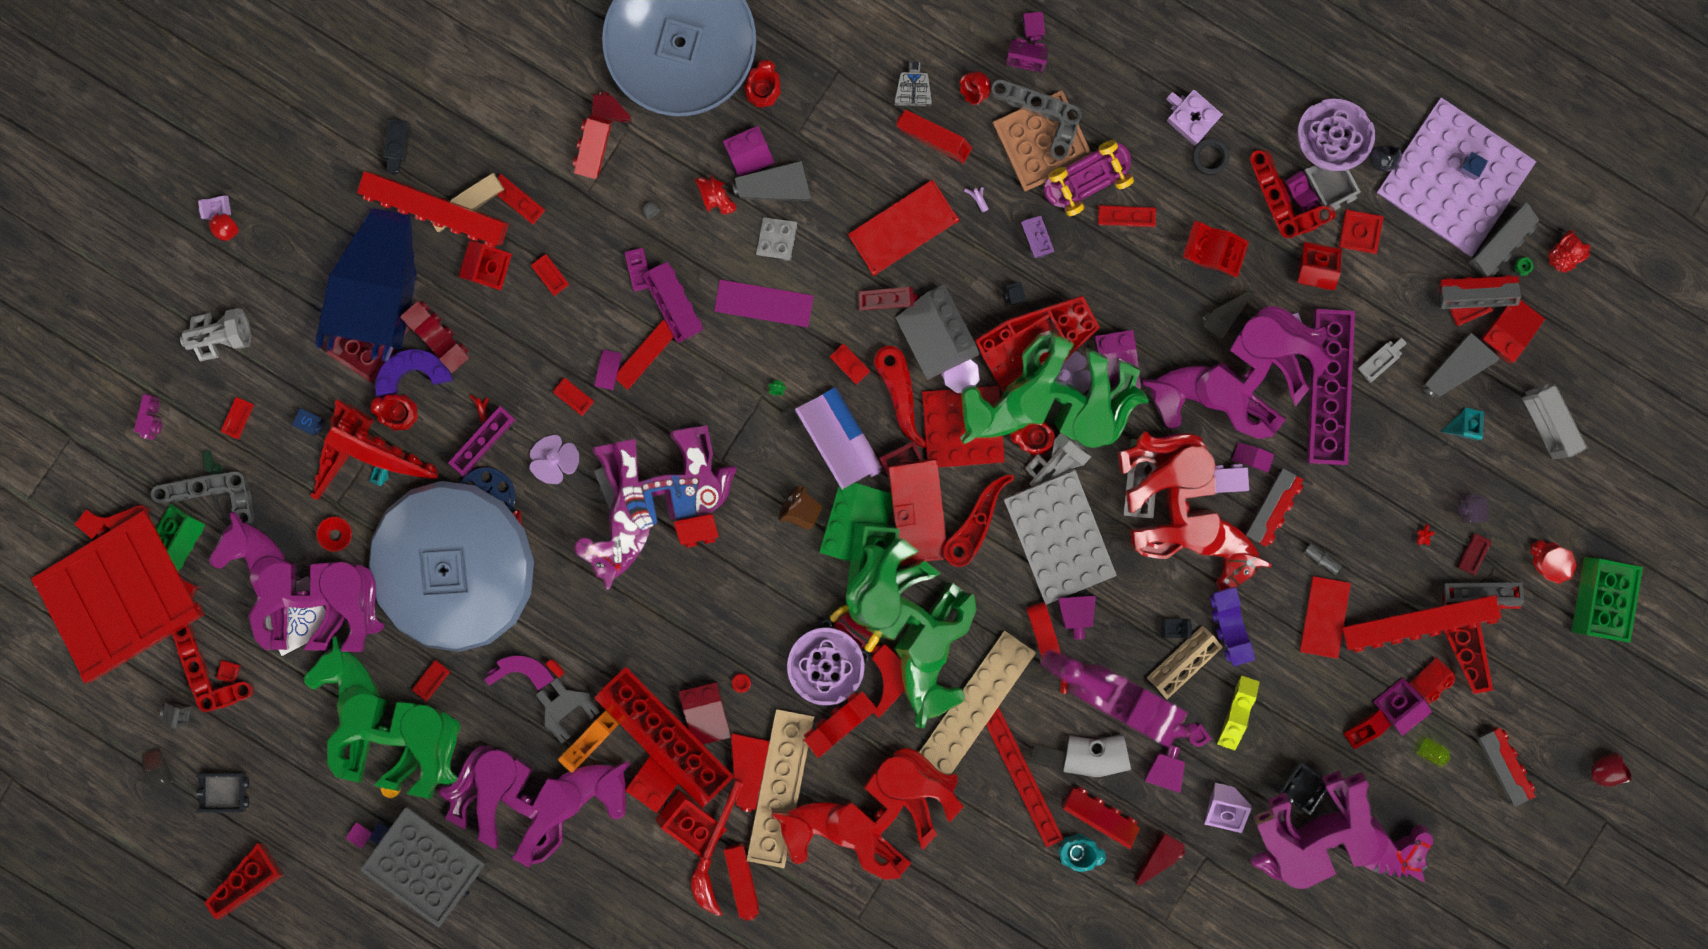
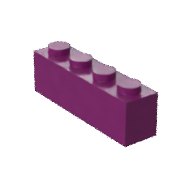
M668 262L649 270L643 275L677 343L685 341L703 330L700 319L696 317L693 311L692 303L684 294V288L678 282L675 271Z
M500 406L449 461V464L462 476H466L517 419Z

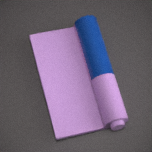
M836 387L795 409L841 489L869 474L873 477L881 472L879 468L882 465Z

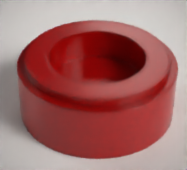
M740 673L734 676L732 687L736 692L744 693L749 690L751 680L748 675Z

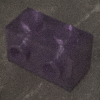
M1481 495L1466 496V500H1460L1461 504H1458L1459 516L1462 515V523L1489 521L1487 498H1481Z

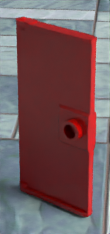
M931 180L847 235L867 264L871 275L875 276L960 220L955 212H953L934 180Z
M933 458L888 466L895 527L900 529L899 538L904 539L918 550V553L901 560L899 564H914L918 560L926 562L945 560L944 547L946 535L938 459Z

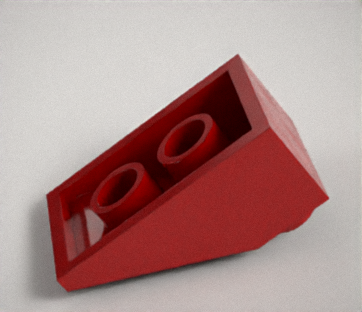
M1520 300L1518 306H1506L1481 337L1480 341L1508 364L1514 363L1531 341L1545 318Z
M714 514L674 522L680 544L685 545L686 548L697 546L696 542L704 541L705 544L716 542L715 538L719 537Z
M650 756L625 791L657 813L678 783Z
M680 790L655 818L662 830L698 856L704 855L718 823L712 815ZM724 826V828H723V830H722V833H721L720 837H721V836L726 832V830H727V828H726L725 826Z

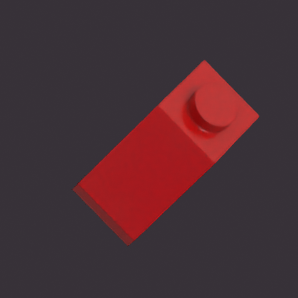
M1380 709L1350 728L1344 735L1352 747L1357 749L1381 736L1391 726V723Z

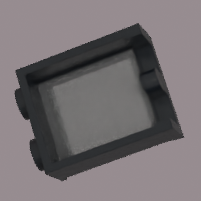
M246 772L196 774V778H199V789H197L199 808L196 809V813L245 812L246 808L249 807V796H246V788H249V777H246Z

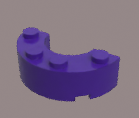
M406 350L392 356L380 369L376 380V396L383 397L387 394H397L400 380L406 373L411 371L425 372L434 385L454 382L451 371L437 356L422 350Z
M1232 587L1212 593V596H1209L1212 608L1214 607L1211 614L1214 622L1217 621L1219 628L1216 629L1218 639L1223 640L1226 649L1224 651L1226 661H1231L1233 666L1254 661L1255 656L1251 641L1248 638L1242 620L1241 603L1237 588Z

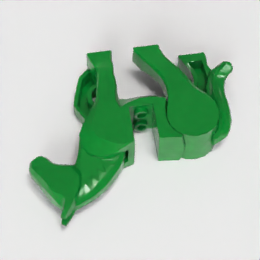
M1054 330L1040 333L1022 352V374L1007 386L1006 391L997 403L991 405L984 400L975 385H967L961 390L963 421L966 432L960 439L963 444H966L976 437H997L1010 434L1022 429L1029 423L1043 424L1055 397H1057L1056 400L1063 403L1054 422L1059 432L1073 440L1077 438L1078 442L1087 447L1094 448L1110 445L1120 437L1131 411L1138 404L1148 403L1146 394L1136 387V379L1139 376L1140 369L1136 365L1118 358L1119 380L1110 389L1107 373L1108 358L1086 347L1087 362L1091 376L1090 389L1086 395L1073 385L1056 379L1064 360L1074 345L1072 341L1057 335ZM1042 353H1050L1041 365L1039 358Z
M902 538L893 540L887 549L876 545H865L864 550L867 553V561L847 591L846 603L851 618L856 623L866 626L868 631L881 638L894 640L905 623L910 625L894 649L902 659L903 683L908 700L915 711V727L924 728L927 719L940 716L962 704L965 699V694L960 687L944 688L937 685L936 680L942 666L946 663L951 642L967 634L976 613L975 598L973 594L965 593L954 583L947 582L939 598L927 613L921 607L900 597V595L909 586L940 575V572L923 560H918L910 567L896 571L897 565L901 560L918 553L916 548ZM953 607L957 615L953 621L947 622L946 620Z
M334 636L333 647L322 654L304 676V683L310 689L315 690L327 683H338L339 686L337 709L340 724L327 740V764L334 776L340 779L363 783L365 763L369 754L370 742L372 741L379 744L405 747L400 761L374 785L376 787L399 791L403 783L420 767L421 776L407 791V794L431 799L434 794V788L438 783L452 784L456 782L458 777L453 774L450 766L451 756L457 741L455 720L434 707L397 702L391 729L382 727L388 700L378 694L376 684L362 662L352 653L340 651L343 642L340 637ZM350 744V758L347 759L344 757L343 752L344 748Z

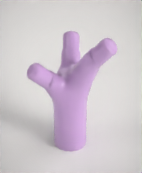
M980 187L979 191L975 188L974 192L965 188L964 191L976 200L982 213L989 209L983 198V187Z

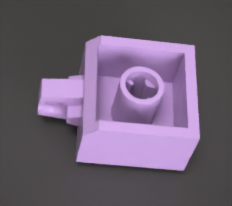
M1195 90L1187 98L1183 95L1179 98L1173 92L1166 98L1173 105L1171 109L1174 111L1168 118V123L1194 146L1197 145L1223 115ZM1190 114H1191V115H1195V114H1196V115L1198 116L1197 119H1199V121H1198V120L1192 121V120H1191L1192 116H1190Z

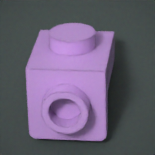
M228 196L198 200L202 219H211L216 213H219L218 216L222 214L231 215Z

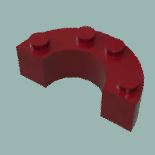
M423 300L415 302L400 317L424 340L440 361L453 373L469 359V356L466 354L469 350L463 343H457L452 337L454 332L448 326L445 328L440 323L442 319L435 312L431 314L428 311L430 309Z

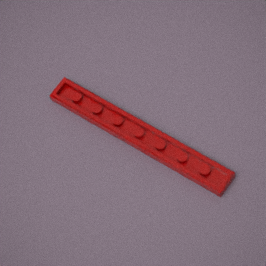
M998 707L986 726L1047 848L1063 840V837Z

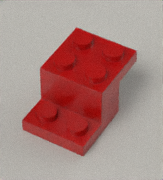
M1194 221L1184 249L1183 258L1203 268L1221 271L1231 277L1238 278L1249 241L1230 231L1212 228L1202 222Z

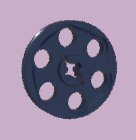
M479 468L467 474L461 481V484L473 481L476 487L485 492L491 489L490 495L500 501H506L508 509L512 511L516 498L515 489L511 480L503 472L493 468ZM484 472L492 474V480L489 483L482 481L481 477ZM500 482L508 484L509 489L507 492L501 493L498 490Z

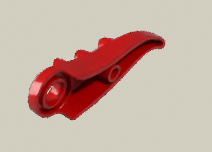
M884 346L875 355L874 362L877 372L889 391L901 430L912 442L915 441L917 446L925 448L926 441L922 439L915 428L913 389L905 357L897 347ZM891 355L895 358L893 366L885 365L884 358Z
M1014 475L1002 476L983 490L967 520L945 544L944 557L950 565L963 567L968 565L975 557L988 532L998 495L1004 486L1014 480ZM955 547L963 548L964 555L962 557L954 555L953 550Z

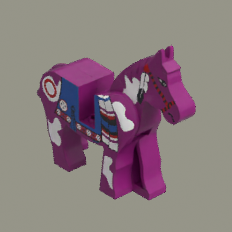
M707 425L670 432L671 439L677 444L683 456L682 475L660 476L638 482L635 439L592 448L593 454L600 460L603 466L604 475L614 493L609 512L610 540L609 542L593 543L587 538L578 539L574 544V552L578 557L592 565L595 576L603 579L605 589H610L613 579L621 575L633 563L645 545L650 527L657 523L652 496L665 494L670 520L710 514L726 500L737 468L734 465L721 467L713 475L711 472L713 452Z

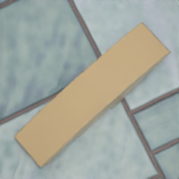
M492 173L450 201L476 210L503 191L504 188L496 175ZM444 225L443 228L434 226L437 232H441L442 230L447 228V226Z

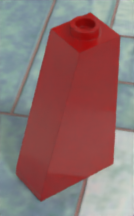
M906 109L897 119V128L901 132L964 165L972 150V146L964 137Z
M732 733L735 781L738 779L743 782L736 798V805L740 806L742 811L751 812L752 809L756 810L770 740Z

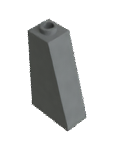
M802 161L735 178L736 183L732 184L735 195L739 194L740 199L811 201Z
M1469 333L1422 384L1425 388L1424 392L1432 398H1438L1491 366L1500 358L1477 337Z

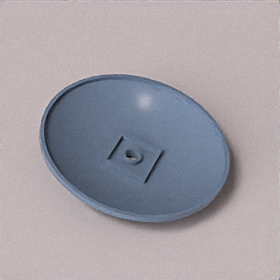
M613 0L608 9L603 27V52L612 78L632 101L658 114L678 117L691 116L707 112L721 105L740 88L754 60L756 30L752 13L745 0ZM677 38H684L686 44L683 47H677L675 45Z

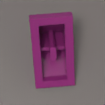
M1237 443L1232 461L1269 473L1274 454L1254 446Z

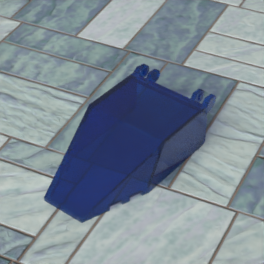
M374 208L371 210L329 275L315 339L316 348L320 349L323 346L324 337L327 335L329 336L327 350L332 351L337 336L373 343L371 358L376 359L380 345H383L385 347L383 349L382 361L385 362L388 361L393 348L402 349L407 324L400 316L411 306L417 277L410 215Z

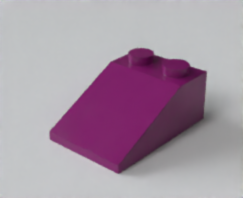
M1015 38V41L1011 40L1006 66L1043 73L1047 63L1049 48H1046L1045 44L1034 42L1032 45L1026 43L1024 39Z
M1130 330L1094 337L1096 352L1108 358L1107 373L1111 389L1119 380L1118 358L1138 367L1134 332ZM1140 375L1136 379V387L1141 388Z

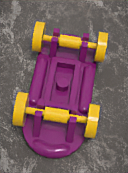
M1109 140L1101 144L1098 150L1074 163L1051 171L1044 185L1045 197L1055 206L1066 207L1065 212L1067 216H1074L1084 209V205L1080 200L1112 183H1115L1117 189L1130 186L1134 179L1131 174H1127L1131 165L1129 150L1123 144L1117 143L1116 140Z

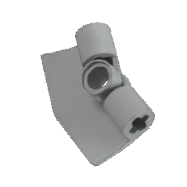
M1123 734L1101 739L1069 735L1064 772L1102 777L1131 770ZM1095 743H1099L1102 746L1101 751L1097 754L1093 753L1091 749Z

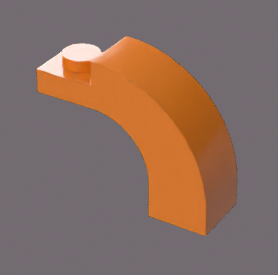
M605 711L558 760L572 773L610 735L619 723Z

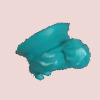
M1080 833L1065 837L1058 850L1061 863L1078 872L1090 871L1095 865L1100 866L1106 860L1105 851L1102 848H1098L1094 841Z

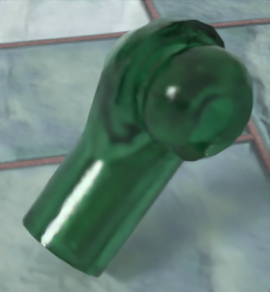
M212 451L202 452L204 469L212 475L222 473L223 466L213 461Z

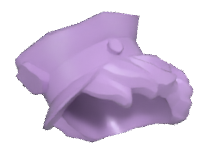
M971 359L941 374L945 385L956 393H961V390L967 385H976L980 380L978 365Z

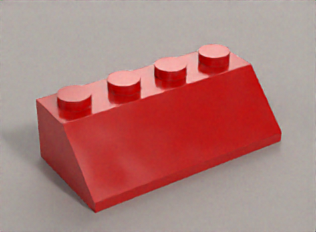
M1080 786L1077 789L1072 787L1061 807L1131 849L1140 829L1136 825L1138 821L1130 816L1124 818L1120 815V810L1113 806L1109 809L1103 805L1105 801L1096 796L1094 798L1087 795L1088 791Z

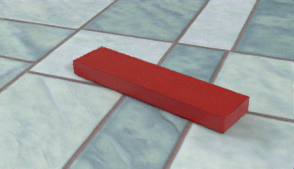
M665 320L657 326L618 371L616 380L627 390L630 389L674 338Z

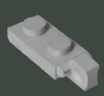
M1402 338L1394 344L1391 341L1386 343L1365 361L1358 370L1370 383L1373 382L1400 358L1399 356L1402 353L1399 350L1407 343Z

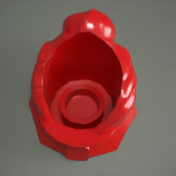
M768 59L761 60L756 68L751 69L744 84L747 101L760 108L773 105L781 93L780 76L774 71L775 64Z
M713 173L708 179L698 177L694 180L708 213L714 207H718L721 214H731L736 210V204L725 193L726 189L721 187L723 182L714 179Z
M387 394L383 398L376 397L370 403L371 412L376 414L378 421L394 431L408 430L418 419L417 404L407 395Z
M1045 421L1043 424L1029 423L1022 429L1010 433L1011 440L1014 443L1019 444L1023 451L1034 456L1050 452L1056 438L1053 426Z
M1538 540L1532 543L1530 551L1534 555L1533 564L1545 579L1560 584L1572 578L1577 566L1572 551L1562 548L1554 542L1545 543L1543 540Z

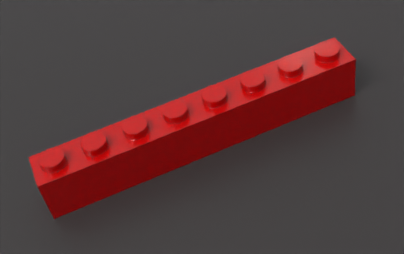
M364 171L357 191L358 194L363 195L362 199L371 202L373 200L380 201L379 205L386 208L396 207L398 208L397 212L408 215V212L415 214L414 218L418 220H431L434 226L443 228V225L450 228L449 231L453 233H466L467 238L478 241V238L485 241V245L491 247L503 244L510 224L370 171Z
M1495 594L1343 627L1347 649H1353L1354 653L1364 651L1366 646L1372 645V649L1383 647L1385 642L1391 641V645L1402 643L1404 638L1410 637V641L1421 639L1423 634L1429 633V637L1440 635L1442 630L1448 629L1449 633L1459 631L1461 626L1467 625L1468 629L1478 627L1480 622L1486 621L1487 625L1497 623L1498 619L1502 618L1498 597Z

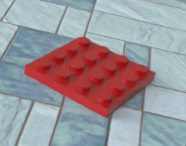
M999 386L978 388L981 397L991 405H994L1000 399ZM954 390L922 392L927 460L938 459V468L1005 462L1003 435L985 438L976 437L966 444H963L960 437L966 432L963 421L961 393H956Z

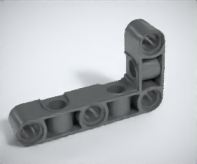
M996 80L991 87V95L995 99L1059 122L1050 149V156L1055 161L1064 160L1077 132V126L1081 118L1080 109L1035 90L1004 80ZM997 85H1001L1005 88V92L997 94L994 88ZM1033 98H1038L1041 101L1039 107L1031 105ZM1074 111L1077 114V119H1068L1067 113ZM1056 147L1063 148L1064 155H1055L1054 149Z
M242 472L219 473L175 481L170 484L156 486L151 491V497L157 503L182 501L228 492L231 497L232 512H235L239 517L242 513H246L248 515L246 524L251 525L254 521L248 479ZM235 475L241 477V483L238 486L233 483ZM198 482L203 484V490L200 493L195 489ZM160 489H163L166 493L165 498L162 500L158 497Z

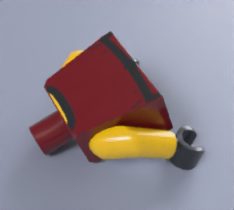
M848 605L839 607L830 615V619L821 622V625L828 622L830 624L829 628H833V623H836L834 625L836 629L849 635L857 643L861 652L867 655L864 662L869 659V652H872L879 642V636L868 631L866 626L856 623L851 618Z

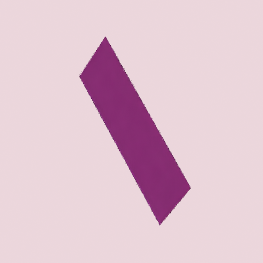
M719 280L714 312L809 327L814 295Z

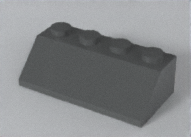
M1524 203L1518 206L1468 261V264L1482 277L1494 276L1499 270L1497 266L1501 262L1505 263L1512 256L1510 252L1514 247L1518 249L1525 241L1523 237L1527 233L1529 235L1532 234L1538 227L1536 223L1539 219L1530 205Z

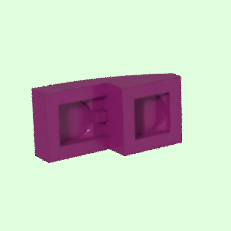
M640 248L624 252L633 291L649 289L643 278V275L649 271L644 249Z
M603 349L595 387L614 391L622 353Z

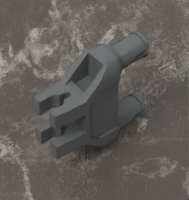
M556 678L551 682V685L560 694L559 697L552 701L544 690H541L536 696L545 706V729L549 732L551 731L562 744L571 737L560 724L562 718L577 706H581L590 719L599 714L600 710L590 700L589 693L568 690Z

